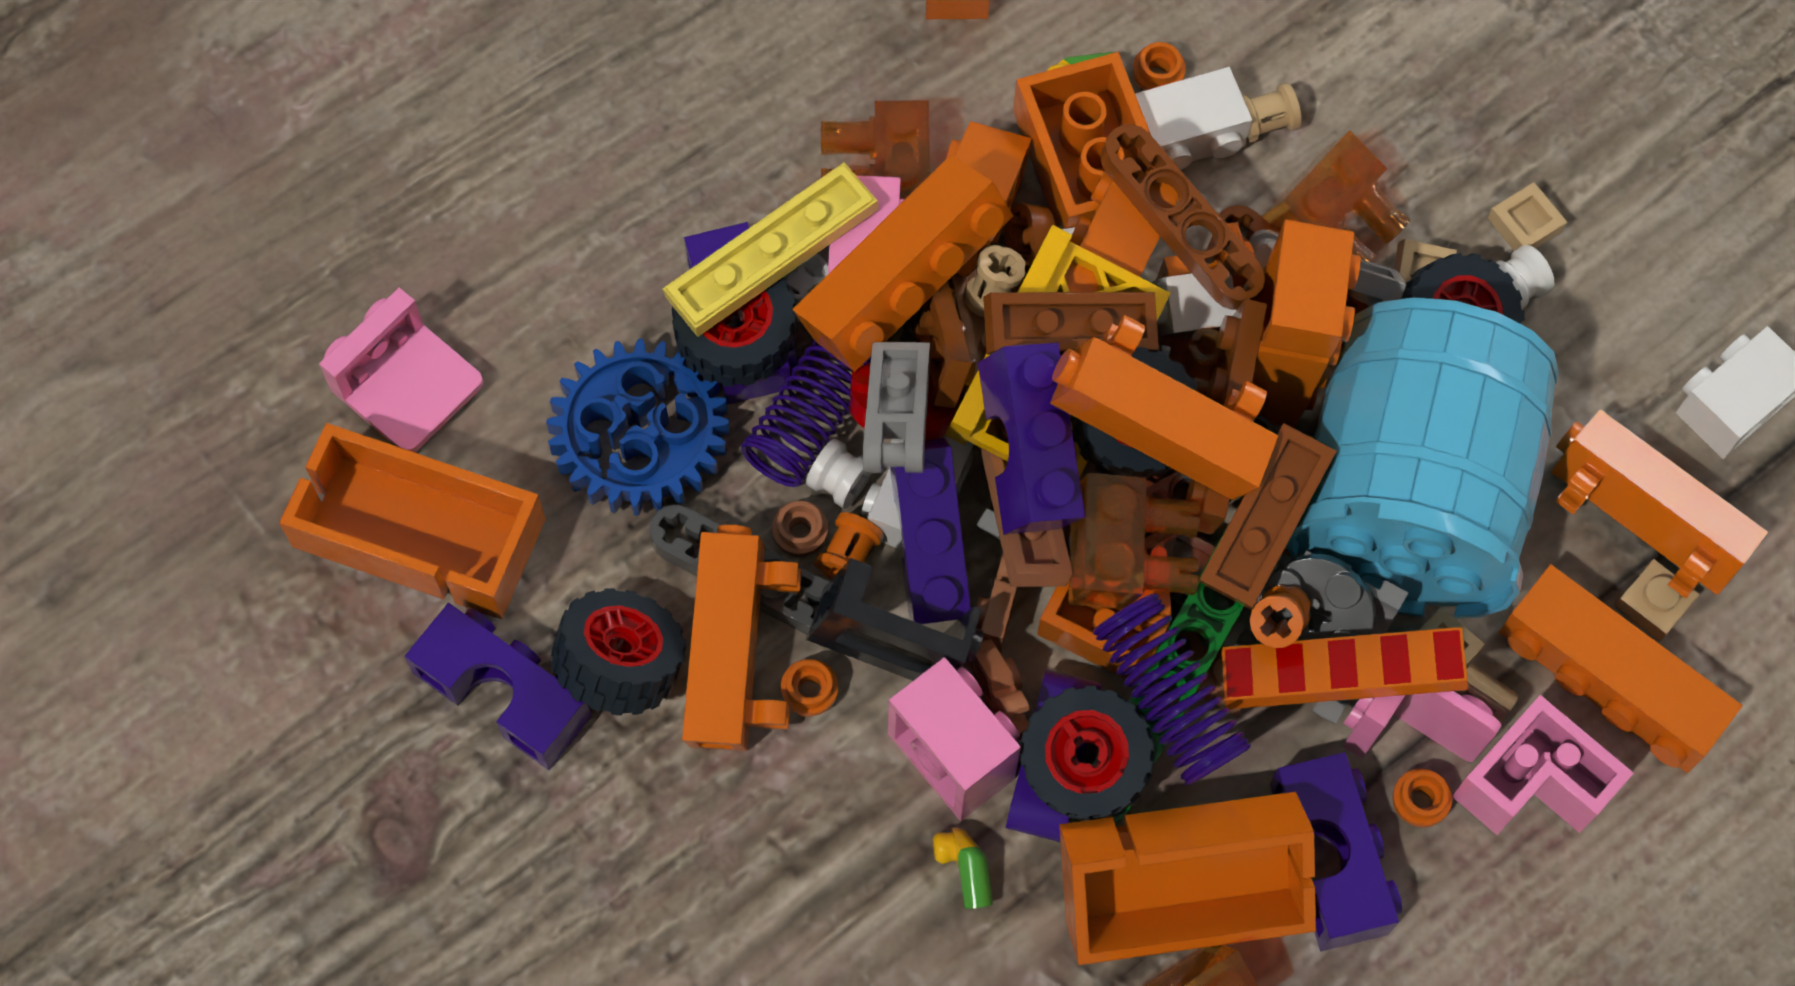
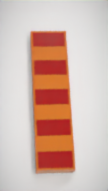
M1462 627L1300 640L1285 648H1272L1264 644L1222 647L1224 701L1228 709L1468 690Z

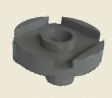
M1325 554L1302 555L1287 562L1273 573L1257 601L1258 603L1265 592L1277 584L1298 586L1307 594L1310 601L1311 599L1321 600L1322 610L1331 611L1332 619L1323 621L1320 628L1311 627L1310 623H1308L1296 641L1371 635L1376 623L1375 598L1366 582L1363 583L1359 575L1351 570L1352 567L1342 559ZM1283 608L1278 612L1274 610L1270 616L1273 621L1279 623L1284 619L1289 621L1292 614L1287 608Z

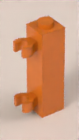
M1126 315L1122 316L1118 326L1113 323L1109 325L1103 340L1092 337L1075 350L1067 349L1063 353L1052 375V380L1058 383L1050 404L1231 500L1259 488L1278 438L1277 434L1253 422L1264 404L1267 391L1245 381L1241 391L1231 389L1224 405H1221L1131 357L1143 336L1145 325Z
M1601 409L1586 426L1576 421L1556 446L1564 454L1551 473L1568 486L1555 502L1574 515L1586 499H1588L1680 568L1667 585L1684 598L1689 596L1699 582L1718 596L1768 534V531Z
M719 525L717 526V533L701 532L682 741L691 748L748 751L750 726L789 730L791 706L787 705V701L752 700L761 591L762 589H770L780 592H800L802 569L799 568V563L764 562L765 545L759 536L751 535V528L745 526Z

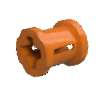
M849 512L839 513L835 520V525L838 529L826 552L817 555L814 566L823 575L832 579L850 558L865 563L872 547L879 546L884 538L881 529L859 515ZM852 543L853 548L848 557H846L845 552L849 544Z
M1277 584L1269 588L1251 612L1250 627L1255 638L1265 646L1272 648H1285L1293 644L1310 621V599L1302 589L1295 585ZM1283 608H1287L1292 614L1289 621L1284 619L1276 623L1272 620L1270 615L1274 610L1278 612Z

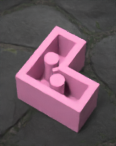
M1539 695L1466 777L1452 797L1492 832L1498 835L1534 794L1577 832L1581 833L1634 773L1543 696Z

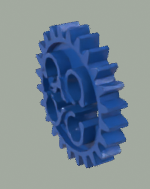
M643 339L637 340L633 353H626L620 341H616L614 344V356L608 359L600 350H593L595 366L589 368L581 362L577 361L574 363L579 380L574 381L561 378L559 381L561 390L566 397H552L550 400L552 411L558 416L546 420L549 434L555 435L548 443L551 454L560 456L556 461L558 472L560 475L572 473L569 481L574 492L589 485L587 495L589 503L592 505L599 502L604 495H607L612 513L618 511L624 500L631 502L634 516H639L643 501L651 500L657 512L664 506L663 497L668 495L678 504H684L682 488L688 485L692 489L701 492L703 490V483L699 472L716 475L718 472L717 462L711 455L723 456L727 452L726 441L720 437L730 434L729 419L721 417L727 413L726 398L716 397L719 393V383L713 381V383L707 380L703 381V376L697 371L694 373L690 368H687L686 359L684 357L681 358L679 352L672 359L669 358L666 342L664 341L658 344L654 353H646ZM673 375L674 385H677L678 393H680L675 398L677 419L685 420L692 425L682 433H671L665 430V427L669 424L667 406L662 402L657 407L655 395L652 392L636 397L629 395L627 391L635 385L646 384L654 388L658 401L666 400V385H669V376ZM596 420L611 422L612 425L607 430L611 447L616 450L620 446L622 458L625 461L635 456H643L650 459L651 462L643 469L630 470L622 465L618 452L612 453L609 457L610 469L607 470V478L603 479V471L600 469L598 460H596L601 458L603 452L599 434L589 432L586 428ZM648 424V427L643 430L642 427ZM590 454H591L592 459H589V456H580V455H590Z

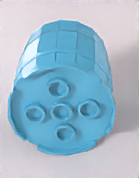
M1416 297L1378 302L1354 315L1349 341L1343 342L1344 346L1334 374L1326 389L1325 399L1314 434L1315 440L1336 450V454L1288 541L1286 548L1291 557H1296L1297 552L1304 555L1306 550L1312 554L1334 556L1352 567L1351 570L1359 575L1362 581L1379 590L1386 580L1407 591L1408 595L1401 605L1398 614L1424 617L1426 604L1456 606L1454 617L1457 619L1481 618L1508 609L1520 593L1523 571L1519 557L1527 532L1530 530L1534 520L1533 514L1543 478L1549 439L1552 433L1551 417L1554 390L1559 374L1554 351L1533 330L1498 312L1452 300Z

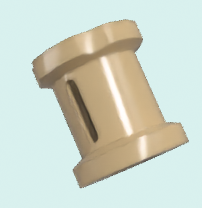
M1289 83L1279 84L1276 91L1250 99L1246 95H1242L1252 118L1247 143L1257 141L1260 134L1284 127L1290 131L1300 128V106L1297 96Z
M992 245L984 248L978 256L977 276L967 283L963 296L968 308L980 317L984 318V296L989 293H1012L1013 288L1018 286L1024 279L1025 261L1019 253L1011 248ZM1008 266H1010L1011 269L1009 274L1007 275L1006 271L1008 269ZM981 289H983L984 292H983V294H982V297L979 298V294H980V292H981Z

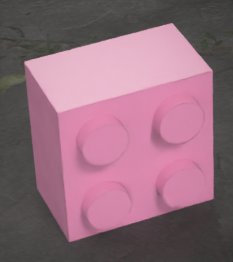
M944 657L889 699L888 735L961 822L1015 779L1021 746L1017 742L1021 740V736L1005 714L998 711L994 715L982 702L980 697L983 695V692L975 678L964 667L955 670Z

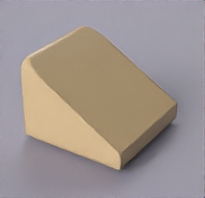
M1470 664L1467 668L1468 690L1454 692L1460 696L1470 695L1481 700L1492 710L1493 717L1502 723L1519 697L1518 694L1477 666Z

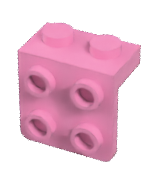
M400 287L387 299L382 298L376 301L365 314L364 321L348 336L336 339L328 347L324 359L319 363L331 392L394 446L415 453L483 387L481 373L423 325L415 300Z
M1454 691L1363 698L1358 700L1343 723L1353 730L1343 744V747L1362 759L1392 715H1395L1467 762H1473L1495 737L1501 728V723L1493 717L1492 710L1484 702L1470 695L1460 696Z

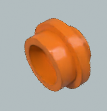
M1155 42L1143 48L1136 55L1132 72L1136 83L1142 89L1149 90L1183 80L1186 65L1183 57L1173 45L1165 42ZM1159 67L1167 73L1157 74L1152 72L1151 69Z
M803 659L793 663L785 671L781 680L783 701H787V705L791 706L790 710L802 716H817L826 712L833 706L838 696V679L835 672L829 665L817 659ZM812 681L817 683L821 690L814 697H805L799 692L800 686L805 682Z
M1414 769L1406 772L1399 778L1393 789L1392 801L1397 814L1405 822L1416 827L1426 828L1437 825L1447 816L1452 806V792L1446 780L1438 773L1428 769ZM1422 791L1426 793L1431 801L1430 807L1420 808L1416 806L1411 798L1412 792Z

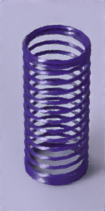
M812 339V345L805 349V356L799 359L798 366L792 369V375L785 379V385L779 388V395L772 398V405L765 408V415L759 418V425L752 428V435L746 437L744 443L741 444L742 454L755 469L773 481L788 487L802 485V482L805 481V475L809 473V465H813L816 460L815 456L819 455L823 449L822 446L828 444L829 436L836 434L835 426L843 424L842 416L849 414L848 406H850V402L845 401L825 384L810 378L805 370L814 372L826 384L843 394L849 395L850 398V389L842 381L817 368L811 360L821 362L832 374L851 384L852 375L847 370L853 371L822 346H816L814 339ZM818 350L827 352L838 364L823 358ZM813 351L815 356H810V352ZM871 357L863 365L871 362ZM807 361L808 365H803V362ZM800 370L802 375H797V372ZM794 380L796 385H790V382ZM799 380L808 382L820 394L842 405L845 411H838L829 401L804 388ZM787 390L789 395H783V392ZM792 390L802 392L814 404L836 415L838 421L831 420L821 410L798 398ZM781 400L783 405H777V401ZM786 400L795 402L805 412L817 420L828 424L831 431L824 430L817 422L791 408ZM774 409L776 415H770V411ZM779 410L789 412L800 423L822 434L825 441L817 440L809 431L786 419ZM767 419L770 425H763V421ZM773 420L784 423L794 433L815 444L818 451L811 450L802 441L780 429ZM761 430L763 435H757V431ZM766 430L777 433L786 442L807 453L812 460L803 459L788 446L773 439ZM751 447L762 450L776 464L794 473L796 478L785 475L770 467L756 455Z
M1153 593L1132 603L1102 622L1093 630V635H1097L1096 640L1103 641L1109 639L1104 644L1103 651L1111 652L1117 650L1110 657L1109 662L1114 664L1123 662L1117 669V674L1125 675L1131 673L1125 679L1124 685L1131 687L1139 684L1132 691L1131 697L1140 698L1147 695L1139 703L1138 709L1145 710L1155 706L1148 712L1145 720L1151 722L1163 717L1152 729V732L1155 733L1170 729L1160 738L1159 743L1166 745L1180 739L1167 750L1166 755L1175 756L1188 750L1174 762L1173 767L1181 768L1195 762L1181 774V779L1185 780L1184 784L1191 785L1250 749L1251 744L1247 743L1248 739L1242 738L1244 732L1239 731L1195 754L1234 727L1237 722L1236 720H1231L1185 744L1229 713L1228 708H1224L1177 733L1196 718L1222 701V697L1219 696L1168 722L1215 689L1214 685H1210L1177 704L1160 711L1188 690L1207 679L1208 674L1206 673L1152 700L1168 687L1199 668L1201 662H1195L1163 681L1144 689L1164 673L1192 656L1194 651L1189 650L1159 668L1136 678L1160 659L1186 644L1187 639L1182 638L1153 656L1128 667L1149 650L1178 633V627H1174L1149 643L1120 656L1138 641L1170 622L1172 616L1168 615L1145 630L1112 645L1137 625L1164 610L1165 605L1161 604L1162 600L1158 599L1159 595Z

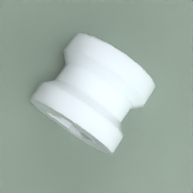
M1526 244L1514 250L1510 260L1506 262L1502 260L1496 261L1500 265L1499 268L1504 273L1508 272L1514 281L1512 283L1516 290H1520L1523 299L1520 301L1522 309L1527 306L1529 298L1532 296H1545L1555 286L1554 276L1547 260L1538 250Z
M834 438L822 449L813 463L806 479V485L815 491L825 490L833 495L834 503L846 509L859 496L868 482L871 473H864L863 455L855 457L847 451L845 443Z

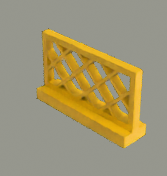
M1054 225L1051 226L1017 292H1057V290L1059 292H1070L1064 276L1073 261L1094 273L1100 290L1096 292H1155L1157 320L1171 294L1070 242L1072 234ZM1107 279L1118 285L1110 287ZM978 369L945 436L963 445H966L967 441L1008 461L1009 443L986 433L992 419L986 420ZM1075 442L1074 447L1080 478L1088 460L1085 461L1079 452L1081 450L1077 442Z

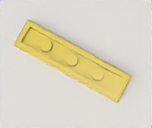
M843 162L662 288L665 298L696 336L699 337L879 210L878 200Z

